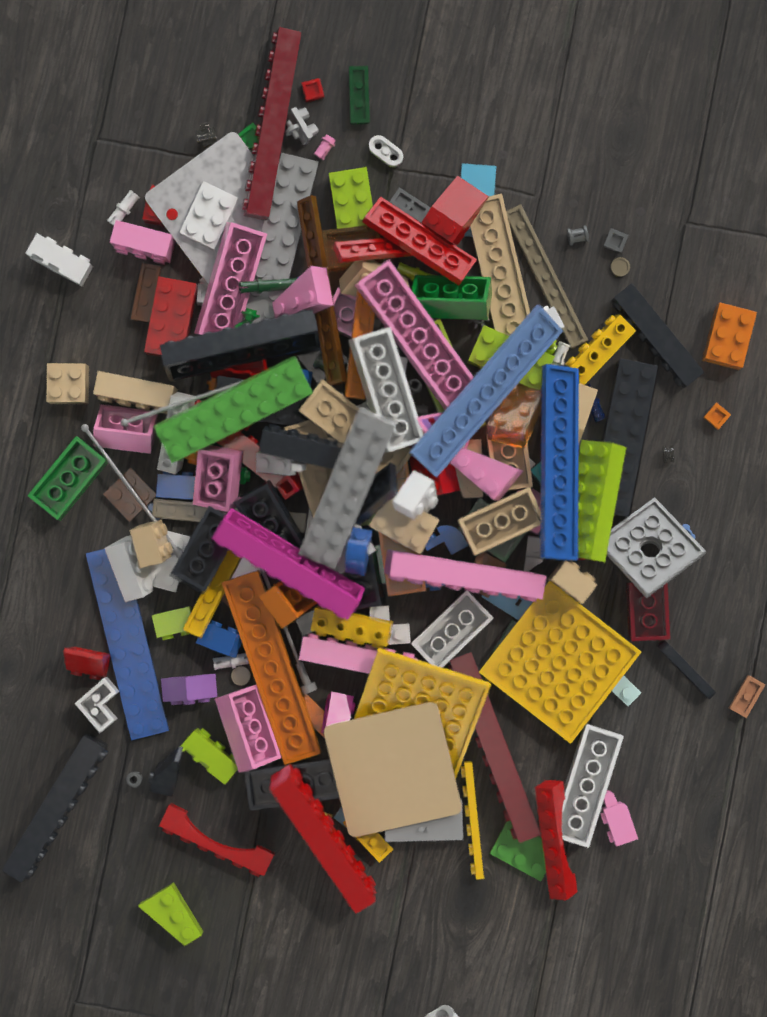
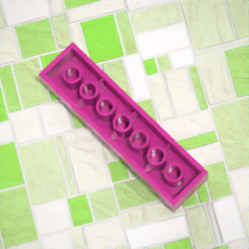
M233 508L229 510L212 538L219 546L227 547L236 556L249 560L250 564L254 567L264 569L269 576L277 577L286 586L299 590L304 597L312 598L321 607L334 611V614L339 618L348 620L361 600L364 587L331 567L300 555L299 548Z

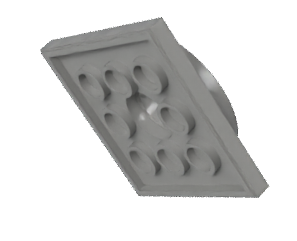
M654 497L611 529L606 555L647 598L704 556L706 551ZM647 543L654 544L658 547L659 554L656 557H647L641 551V547Z

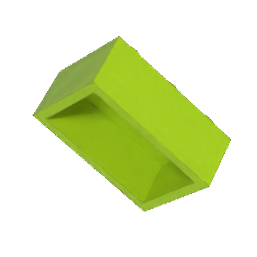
M367 167L329 173L338 233L370 229V227L362 223L366 214L373 207Z

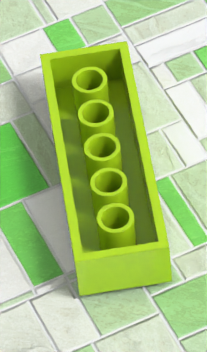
M581 440L578 457V558L605 562L626 447L614 443Z

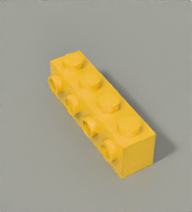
M611 315L605 321L606 325L604 328L595 331L591 336L593 339L588 344L584 343L578 351L580 353L575 358L572 356L565 363L566 367L579 369L580 384L585 385L636 331L621 315Z
M318 605L314 610L311 631H316L315 634L319 636L334 635V638L338 640H346L348 638L352 639L353 643L364 645L366 642L371 643L372 647L383 649L384 646L387 647L389 645L393 621L352 613L347 620L339 618L329 608H323Z

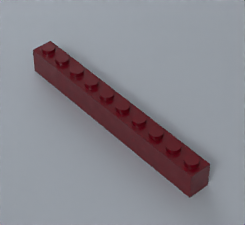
M279 27L276 32H273L271 43L274 44L273 51L270 50L268 55L270 68L266 69L264 80H267V85L263 87L261 94L264 102L258 111V117H261L260 124L256 125L255 136H257V141L253 143L251 154H254L253 161H250L248 172L251 173L250 180H247L245 185V191L248 192L247 198H244L242 203L243 216L260 220H267L270 216L302 33Z
M472 652L450 660L451 664L447 665L451 671L482 680ZM487 694L475 726L478 734L475 740L478 748H483L485 755L482 758L485 766H490L492 771L489 774L493 785L497 784L499 791L496 792L499 803H504L506 810L503 811L507 822L511 821L513 826L510 829L513 840L518 839V842L521 843L537 837L541 833Z

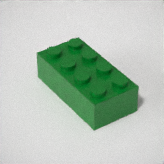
M415 275L411 291L431 318L488 320L492 299L491 277L466 276L461 284L457 285L445 276Z
M76 436L28 494V497L55 519L61 521L108 464V461L84 440Z

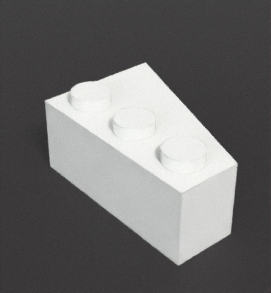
M131 535L125 536L105 548L125 602L145 597L153 592L149 566L140 568Z

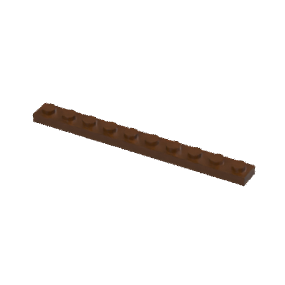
M310 195L297 201L307 267L326 268L330 284L316 196ZM333 302V306L315 313L326 382L331 387L347 382Z

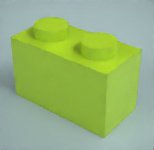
M191 606L152 615L157 638L162 637V640L174 638L173 634L181 633V636L188 635L189 633L185 632L183 628L192 612Z

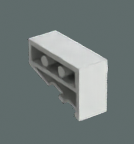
M36 233L26 254L37 263L83 286L93 268L89 263L90 260L82 255L78 257L72 254L74 251L66 246L60 247L56 244L55 240L49 237L44 238Z

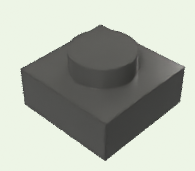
M611 228L603 247L621 254L629 235Z

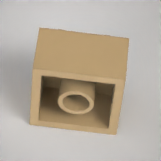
M47 363L46 402L50 404H88L89 366L87 364Z
M162 519L141 524L130 530L140 568L163 563L172 557V545L167 541L166 535L168 531Z

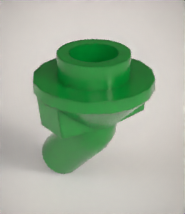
M246 308L245 311H241L245 320L235 325V327H239L244 323L252 324L260 315H256V310Z
M247 466L241 467L239 484L245 485L250 480V471L247 470Z

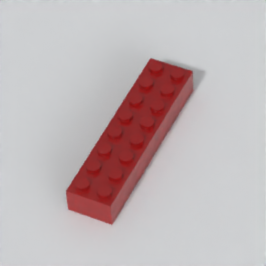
M289 764L271 775L270 790L356 914L376 902V890L374 887L376 883L371 876L366 875L364 872L365 867L360 860L357 861L354 857L355 853L352 847L345 844L341 831H336L330 815H325L322 810L324 809L319 799H314L311 787L307 783H303L300 771L297 768L294 769Z

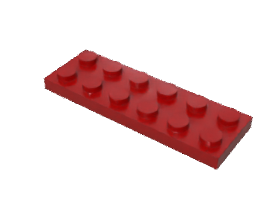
M382 197L378 199L362 221V223L457 285L461 284L477 260Z

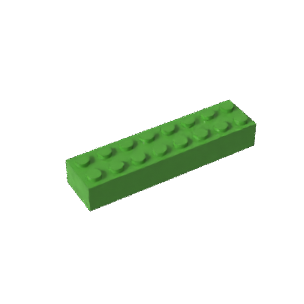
M292 356L155 424L154 429L171 462L174 463L313 392L297 359Z

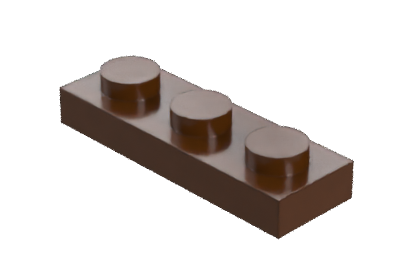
M142 263L131 320L150 323L161 266Z

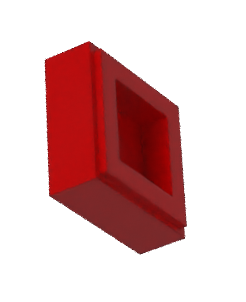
M320 78L301 83L306 102L325 98Z

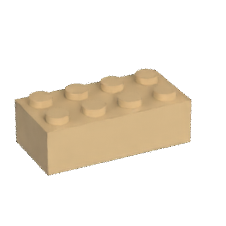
M98 371L93 394L102 402L112 403V400H114L119 405L131 407V404H135V407H138V409L149 411L150 408L157 410L169 406L171 396L177 393L178 389L171 385ZM168 410L163 411V412H160V413H162V414H168Z
M530 487L457 521L473 555H477L541 525V511Z

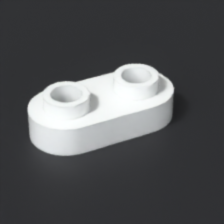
M377 135L369 141L370 152L390 167H397L402 163V151L385 137ZM381 144L382 148L376 149L375 145ZM396 155L397 159L395 161H392L390 159V156Z

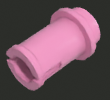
M329 135L322 137V142L314 152V155L324 160L331 147L335 146L336 140Z

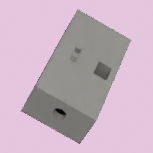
M462 809L456 815L385 830V842L463 840Z

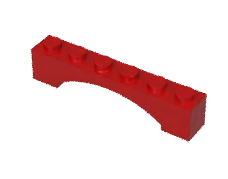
M545 780L535 787L549 897L550 899L568 900L578 891L576 876L570 870L563 844L562 809L565 800L563 781Z
M173 803L169 804L159 825L163 828V832L169 835L175 833L180 836V840L186 843L193 842L198 844L197 848L205 852L210 850L215 853L214 856L222 860L227 858L232 861L231 864L238 868L244 866L250 869L249 872L257 877L265 875L275 852L260 845H257L256 848H235L216 842L203 834L187 816V810Z

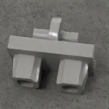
M295 107L287 115L289 121L286 122L288 129L284 133L286 136L293 135L294 139L299 138L304 146L317 135L319 130L314 123L307 126L304 122L310 117L306 108L297 110Z

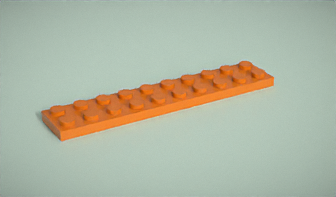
M259 570L222 582L284 765L321 754L322 751L275 618L260 599V596L266 592Z

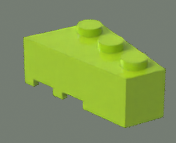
M199 728L195 729L181 745L183 752L186 750L193 757L194 761L201 763L209 773L223 784H226L238 770L233 753L229 755L224 751L226 747L219 741L214 742L209 738L211 734L204 728L201 730Z
M174 882L138 905L184 946L203 934L202 928Z

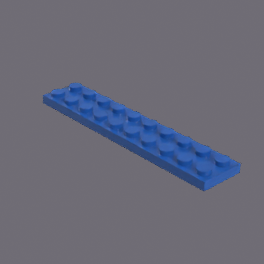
M551 364L542 365L540 558L577 561L579 369Z
M105 549L86 553L131 740L169 731L138 600L125 602Z

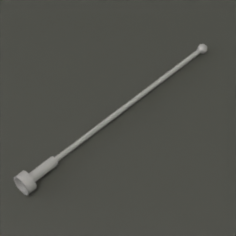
M240 382L130 419H122L121 425L127 426L131 422L211 396Z
M83 424L81 430L87 433L150 519L157 521L89 431V426ZM166 535L167 541L171 543L174 549L173 553L179 559L182 550L179 546L176 547L169 536Z
M260 568L267 588L269 590L271 588V585L269 583L266 572L264 569ZM285 626L283 629L296 659V667L303 682V686L300 687L304 695L317 690L315 681L310 682L303 661L299 660L288 628Z

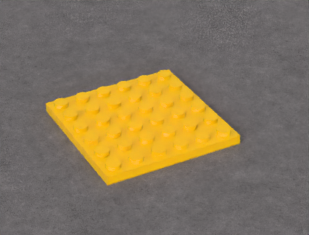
M549 580L544 587L543 599L536 598V602L533 601L480 669L479 673L571 744L641 654V651Z
M378 648L354 719L428 702L435 703L439 709L456 780L491 683Z

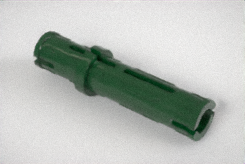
M297 278L239 281V286H247V288H239L240 294L252 292L262 294V292L284 291Z

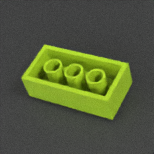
M484 325L467 363L482 369L509 336ZM545 352L517 385L538 394L542 386V365L552 364L555 356Z

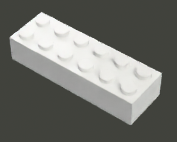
M389 327L348 340L370 411L397 422L385 452L418 443L424 435L417 420L418 415L391 328Z
M587 723L583 727L564 786L565 800L562 809L563 840L589 848L621 747L623 735Z

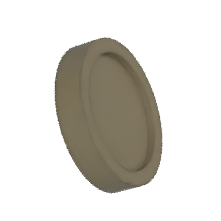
M616 258L611 263V271L615 276L623 277L630 270V264L625 258Z
M243 666L236 667L231 674L232 681L239 686L247 684L251 677L250 671Z

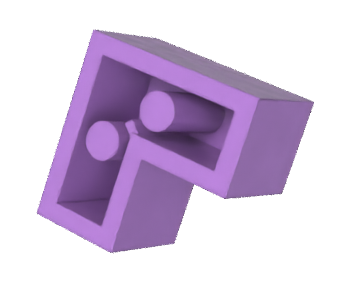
M215 674L161 679L163 702H171V705L195 704V700H198V703L210 702V698L217 697Z

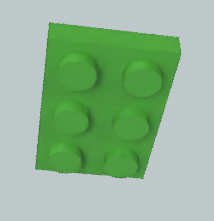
M506 821L490 854L541 881L546 873L542 837L537 836L519 843L518 839L513 840L510 829L513 828L511 821Z

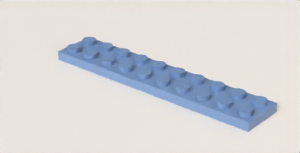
M535 306L410 451L436 478L563 332L541 306Z

